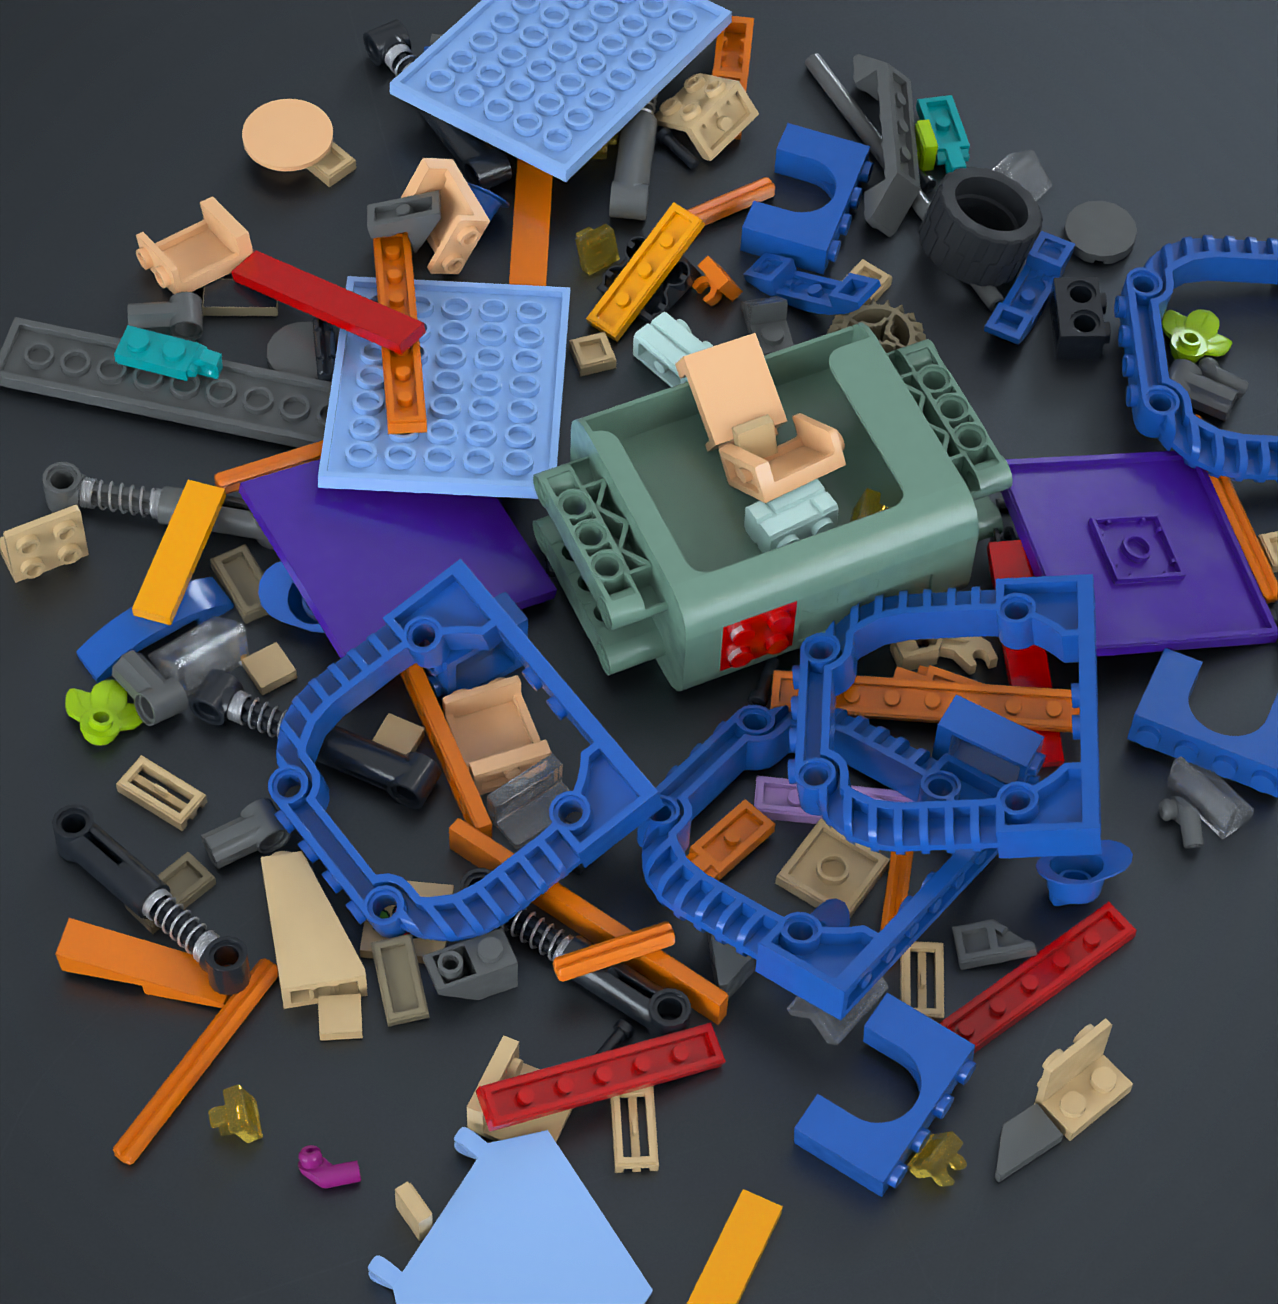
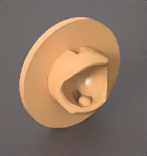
M280 99L258 107L249 115L243 126L242 139L247 154L261 166L276 171H297L318 163L326 156L333 143V127L327 114L316 105L298 99Z

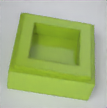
M918 120L915 124L918 166L922 171H931L934 169L938 143L930 120Z

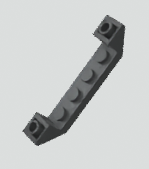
M857 54L853 57L854 82L861 91L867 92L880 102L879 118L882 126V148L884 150L885 162L884 175L886 178L864 192V216L871 227L877 228L888 237H891L896 233L920 191L911 80L887 62Z

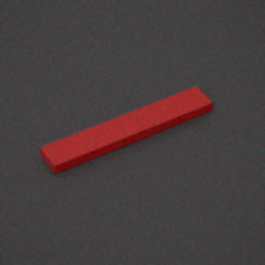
M257 250L231 271L233 280L241 285L401 355L426 333L424 322Z
M1021 540L988 543L987 554L993 590H996V579L1034 577ZM1002 644L1009 686L1052 689L1045 649L1033 644L1026 649L1016 650ZM1032 730L1044 736L1041 753L1045 754L1046 758L1042 767L1061 766L1065 760L1060 732Z
M1108 901L1037 952V955L1030 957L939 1024L974 1044L975 1054L1132 940L1137 930Z
M707 1023L479 1086L475 1092L489 1132L718 1068L726 1060L712 1023Z

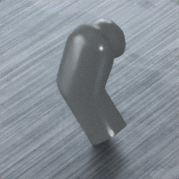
M1173 796L1172 799H1162L1159 803L1160 816L1165 821L1174 819L1175 822L1181 825L1184 848L1203 846L1201 820L1197 808L1181 796Z

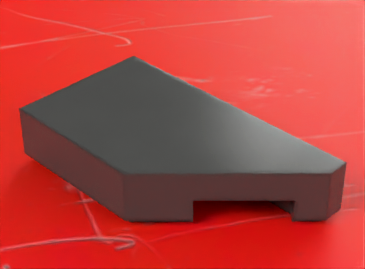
M994 919L952 927L961 970L1037 955L1035 943L1022 939Z
M1037 1103L1002 1125L995 1179L998 1183L1062 1141L1063 1134Z

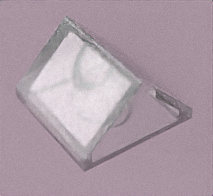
M214 616L150 653L148 656L166 680L171 677L177 679L183 686L187 697L196 692L209 670L220 669L229 673L242 665V659L249 656L246 629L241 622Z

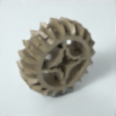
M872 299L869 305L863 304L853 312L842 315L836 314L832 325L827 330V334L862 322L869 326L886 353L926 340V335L923 334L922 323L915 322L914 313L904 314L903 305L893 308L890 306L889 300L880 305L876 304L875 300Z

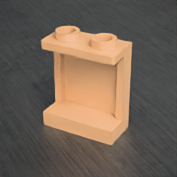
M423 158L401 198L439 190L441 195V219L427 238L435 253L427 268L431 274H460L490 220L453 159Z
M213 196L200 202L204 220L156 243L144 232L136 235L139 249L136 250V256L139 263L145 270L150 269L154 273L157 282L163 289L167 287L173 294L193 292L231 273L234 268L253 253L249 232Z
M756 333L683 356L675 364L680 379L687 377L709 441L705 444L708 452L718 448L721 449L731 443L734 444L732 427L768 414L774 421L775 435L777 436V428L787 422Z
M799 413L793 416L797 436L778 445V453L761 458L731 443L719 449V454L728 484L767 503L845 466L846 462L843 455V450L845 449L844 440L837 429Z
M518 675L509 678H496L488 684L472 689H459L442 699L443 714L479 795L551 774L552 752L547 740L541 741L522 697L521 681Z

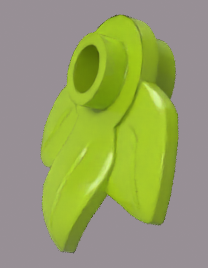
M1198 309L1192 311L1188 317L1174 310H1168L1163 316L1162 330L1171 339L1169 343L1171 355L1175 360L1185 359L1196 363L1204 355L1219 357L1226 354L1231 348L1232 341L1223 335L1217 334L1220 326L1219 319L1209 310Z
M111 679L99 682L93 687L91 693L71 688L66 694L65 708L67 714L80 722V730L84 738L91 744L107 745L115 739L120 731L135 729L143 722L136 711L135 705L127 703V691L116 680Z

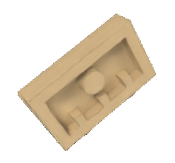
M698 73L689 77L685 81L684 87L674 97L667 99L661 104L660 110L655 114L659 126L686 132L701 157L712 161L759 113L739 81Z
M78 505L70 506L3 533V537L0 538V553L15 583L27 578L38 577L43 572L64 564L75 563L80 558L89 555L82 515Z
M1106 1018L1095 1027L1092 1024L1085 1026L1074 1038L1072 1046L1064 1052L1061 1049H1057L1042 1065L1044 1072L1042 1078L1037 1083L1039 1089L1035 1103L1040 1106L1069 1141L1130 1093L1133 1083L1103 1054L1112 1028V1024Z
M503 1035L476 1090L479 1086L540 1069L523 1063V1060L519 1059V1041ZM474 1092L467 1105V1128L494 1141L548 1130L555 1142H557L572 1109L489 1132L476 1092Z

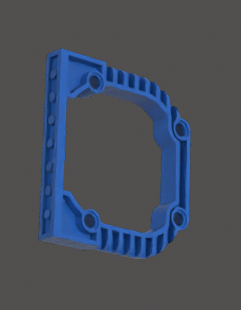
M1203 235L1202 238L1192 239L1191 236L1183 237L1181 241L1176 243H1168L1162 246L1161 250L1153 256H1150L1144 267L1135 268L1127 274L1121 294L1116 296L1114 303L1115 318H1120L1121 324L1118 331L1119 347H1124L1125 353L1122 360L1123 377H1128L1129 383L1126 390L1127 407H1132L1135 427L1146 437L1158 438L1167 451L1173 448L1183 457L1184 463L1195 469L1198 466L1207 470L1209 476L1219 478L1220 475L1231 477L1232 481L1242 482L1243 479H1253L1256 483H1264L1266 480H1276L1278 483V436L1250 435L1221 430L1193 414L1188 392L1181 384L1169 378L1161 323L1173 289L1184 283L1223 281L1278 285V239L1268 238L1267 241H1257L1256 237H1246L1245 240H1236L1234 236L1228 235L1223 239H1216L1213 235Z
M461 559L384 616L385 626L367 636L364 642L346 652L347 654L343 658L329 665L327 670L318 677L312 678L308 685L293 698L292 704L279 726L280 731L276 750L278 769L274 771L268 781V791L280 809L274 815L289 834L295 829L303 838L298 843V846L312 864L318 859L323 863L327 870L321 875L336 894L341 890L345 891L351 899L345 906L361 925L367 920L378 934L386 938L402 936L409 932L411 935L425 940L459 942L460 940L485 935L509 922V919L527 908L532 901L541 894H545L550 887L568 876L580 864L586 868L664 807L656 788ZM428 637L435 638L430 645L426 647L419 646L423 639ZM501 642H504L526 668L522 671V674L536 691L540 688L546 691L550 696L546 702L560 720L567 716L589 742L590 746L581 752L580 769L574 790L557 795L551 802L549 817L552 823L543 832L475 884L451 895L420 897L412 885L401 876L390 873L376 875L326 812L330 801L329 787L316 767L315 762L325 736L346 714L411 665L416 663L423 668H436L448 659L452 650L479 649L491 651ZM301 786L300 791L296 795L285 797L286 792L291 787ZM570 813H583L576 823H564L565 818ZM391 905L397 906L396 912L391 917L380 918L381 911Z
M1093 574L996 579V590H981L980 586L972 587V591L957 592L956 588H948L947 592L933 593L932 589H923V593L909 594L908 590L899 591V595L884 597V594L875 596V601L861 607L860 603L854 605L850 609V614L837 624H835L834 620L828 626L825 633L812 634L802 642L800 665H793L794 690H799L798 696L791 697L792 720H797V727H790L789 731L790 750L795 752V759H788L789 784H796L800 807L806 813L816 816L822 815L829 828L831 829L832 826L846 838V841L854 845L857 843L869 847L871 851L880 853V850L896 851V855H905L906 851H921V854H931L932 850H947V853H956L958 849H972L973 852H982L984 848H998L999 858L1102 855L1096 612ZM997 636L1000 642L1010 649H1026L1034 644L1052 653L1064 663L1079 662V683H1071L1072 708H1080V715H1072L1073 740H1080L1081 762L1063 763L1055 772L1033 786L1026 782H1011L1001 787L997 792L996 798L926 802L877 800L851 788L847 762L840 754L834 752L836 696L847 691L855 682L858 660L883 645L918 639Z
M760 705L744 706L727 721L720 722L713 734L703 744L698 743L684 762L679 766L672 767L666 778L656 787L664 807L637 827V842L642 847L641 861L645 882L656 895L657 901L663 907L667 906L672 910L675 917L681 921L688 920L692 922L694 928L702 933H711L715 936V940L723 945L730 944L736 948L738 954L744 957L749 955L756 959L755 972L841 1021L998 854V848H984L982 852H973L972 849L956 850V853H952V856L937 872L931 871L926 876L921 889L914 896L909 895L904 899L898 913L879 933L865 925L823 927L816 917L806 912H794L783 917L707 875L685 855V851L690 844L691 821L744 770L767 769L778 763L788 753H795L790 750L789 731L790 727H797V720H792V714L789 712L787 705L771 710ZM836 708L834 752L840 754L850 767L899 792L914 802L996 798L997 792L1002 786L1006 785L948 753H945L937 761L930 757L928 750L924 748L917 750L910 746L909 740L903 737L896 739L891 736L890 731L885 727L878 726L876 728L870 725L868 718L861 715L854 718L848 716L847 710Z

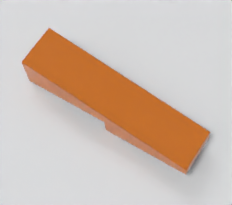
M732 16V23L717 36L712 75L737 80L741 83L745 92H747L754 18ZM742 131L734 139L741 140Z
M72 918L68 919L56 951V957L62 971L141 985L144 993L148 995L222 1008L230 995L219 994L209 985L208 974L200 967L199 962L193 958V954Z

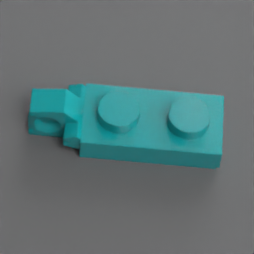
M953 96L917 99L916 110L919 119L930 120L938 143L936 164H945L946 174L958 168H966L965 162L969 161L970 144Z
M127 325L114 353L117 364L187 381L189 377H196L197 374L218 379L223 369L222 354L209 350L202 344Z

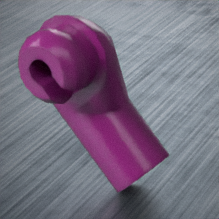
M314 1145L306 1146L299 1152L300 1161L298 1162V1168L300 1172L321 1188L361 1182L357 1160L333 1165L322 1157L321 1149Z

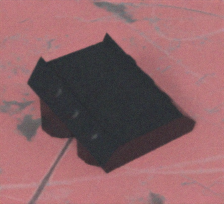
M635 236L629 240L624 250L626 258L619 265L609 267L603 275V282L596 289L605 294L647 237ZM682 256L637 317L651 324L652 320L661 313L668 312L702 274Z

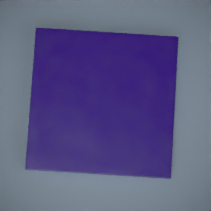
M1176 451L1005 459L1010 467L1013 482L1011 488L1000 492L1035 577L1093 574L1097 656L1164 651L1165 648L1170 650H1187L1265 644L1277 641L1278 627L1207 470L1198 466L1193 469L1186 465L1183 457Z
M320 459L240 483V495L340 658H343L350 649L356 648L364 642L371 633H375L385 626L384 616L459 559L466 564L493 597L506 592L520 609L555 598L556 587L496 497L318 488Z

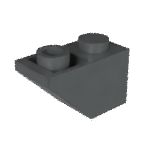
M503 928L423 955V961L438 995L481 1000L518 987V962Z

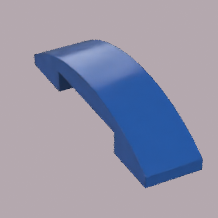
M1041 231L1027 256L1025 266L1003 303L999 302L984 327V331L1015 344H1020L1034 327L1049 302L1053 279L1062 277L1074 251L1075 244Z
M767 252L743 274L747 282L770 297L778 296L786 299L788 305L826 315L846 314L859 309L881 286L878 279L849 273L843 281H838L797 271L792 258Z
M213 577L191 580L172 625L134 616L131 607L98 630L76 653L95 681L99 683L112 676L113 665L119 661L123 654L132 650L138 652L194 620L201 627L233 609L234 605Z

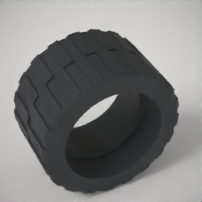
M958 168L946 174L943 180H941L919 227V241L928 258L949 276L968 284H976L977 286H999L1002 283L1012 281L1020 272L1042 229L1043 215L1033 195L1022 187L1019 182L1007 177V175L988 168Z

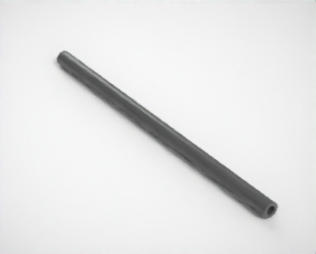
M814 53L810 55L805 61L806 67L863 143L870 146V152L884 169L882 136L820 54ZM921 188L911 207L920 219L923 220L931 201ZM970 283L991 312L995 310L999 302L1003 303L1004 298L995 286L987 285L985 287Z

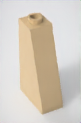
M279 851L271 856L261 857L284 1009L318 1004V996L361 993V996H367L366 969L302 851Z

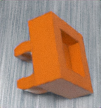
M707 256L697 265L706 276L697 278L692 287L700 294L707 287H711L710 292L703 298L710 306L716 305L721 300L722 293L733 302L743 292L726 271L710 256Z

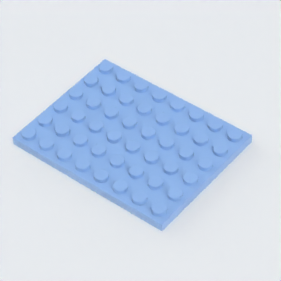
M481 0L389 83L390 94L567 182L732 23V11L709 0Z
M347 277V290L378 303L376 277ZM414 279L417 319L424 322L426 333L419 339L427 419L426 433L388 434L381 346L340 328L318 472V488L538 499L533 484V475L557 467L570 287Z

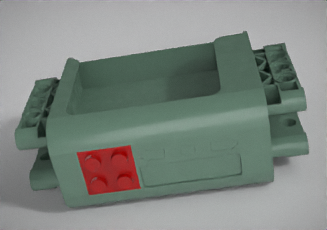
M861 322L764 355L787 418V422L777 428V446L797 436L793 416L801 413L839 431L845 443L843 455L846 465L818 478L824 486L825 492H828L838 505L837 527L763 554L759 550L757 543H754L747 534L744 527L745 507L760 500L728 484L719 448L707 451L705 444L709 441L688 382L572 421L570 462L533 475V484L537 497L549 514V516L533 521V531L541 551L550 562L607 675L656 658L670 685L676 691H682L800 648L802 642L807 637L816 633H825L828 626L834 620L835 624H837L850 614L851 607L860 603L861 607L873 602L877 595L884 594V597L899 595V591L908 590L909 594L923 593V589H932L933 593L947 592L948 588L959 590L967 587L971 577L977 542L992 537L994 528H998L999 534L1003 532L1001 514L988 496L1011 488L1013 479L1007 461L998 452L967 398L939 357L937 349L931 340L926 339L886 353L869 326Z

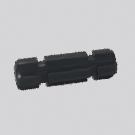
M315 317L312 323L317 376L319 380L332 382L336 358L333 325Z

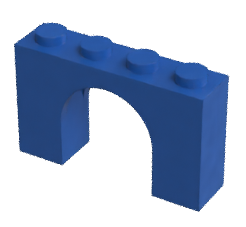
M788 123L776 149L774 173L817 185L829 195L831 201L824 207L810 212H793L753 201L742 226L740 251L760 257L767 252L792 258L796 267L824 275L829 261L835 262L841 246V241L838 240L840 234L846 236L852 220V215L849 214L851 208L858 209L863 193V188H860L862 182L868 184L874 165L873 162L868 161L870 146Z
M1165 648L1134 714L1127 739L1146 748H1151L1177 758L1182 762L1190 763L1213 772L1220 777L1231 779L1254 788L1259 792L1278 798V693L1265 723L1255 732L1242 736H1228L1216 733L1206 728L1195 718L1188 702L1203 662Z
M886 993L864 1025L863 1042L901 1064L911 1073L919 1090V1097L915 1105L905 1115L896 1120L873 1123L853 1116L817 1094L794 1127V1143L880 1197L884 1195L889 1186L896 1189L908 1170V1166L904 1163L912 1151L917 1154L922 1151L931 1135L928 1127L935 1117L943 1119L954 1101V1097L950 1094L958 1082L962 1085L968 1082L977 1066V1063L973 1061L974 1044L889 993Z

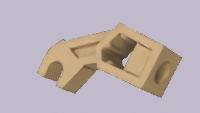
M981 636L918 639L890 644V651L897 666L910 671L918 669L919 665L927 667L937 664L939 656L953 659L969 675L976 671L977 664L974 660L975 658L983 659L988 669L996 667L998 661L991 643ZM923 644H924L925 646H927V647L920 648V649H919V647H918V645H923Z

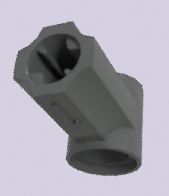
M179 292L172 295L169 301L132 303L127 305L129 326L165 335L170 334V336L189 341H195L203 334L202 300L195 293Z
M1177 359L1173 361L1168 370L1169 378L1181 384L1188 392L1192 408L1220 420H1227L1239 391L1202 376L1201 369L1189 360Z
M134 650L123 654L119 661L113 665L112 676L134 699L136 711L146 725L153 726L187 710L188 698L181 683L172 677L166 680L141 653L137 654Z
M262 798L250 803L242 810L239 818L201 835L208 857L217 869L257 850L263 854L274 852L289 841L291 833L289 834L274 814L278 810L271 799Z

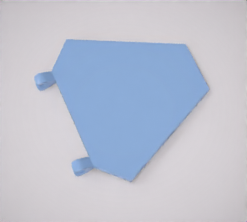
M460 1128L454 1137V1148L459 1153L476 1159V1162L403 1272L380 1255L375 1256L368 1266V1275L371 1280L393 1289L396 1304H646L653 1292L548 1130L487 1143L469 1128Z

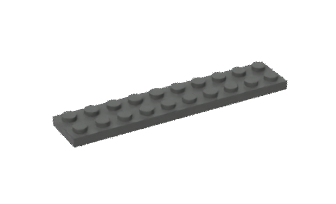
M18 317L14 318L0 351V386L297 448L324 439L332 382L227 360H222L223 369L218 379L197 374L196 377H189L187 381L117 364L114 353L121 340L120 338Z

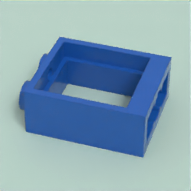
M506 592L494 597L528 638V618ZM425 638V647L430 645L435 638ZM501 642L491 651L479 649L452 650L448 659L442 665L436 668H426V676L436 698L440 697L442 700L445 696L450 695L456 690L472 689L488 684L496 678L504 677L522 667L523 664L508 646Z
M955 695L938 723L932 758L938 761L945 753H948L1004 784L1020 781L1033 786L1040 781L1041 776L1038 773L1046 758V755L1041 753L1044 736L959 695Z

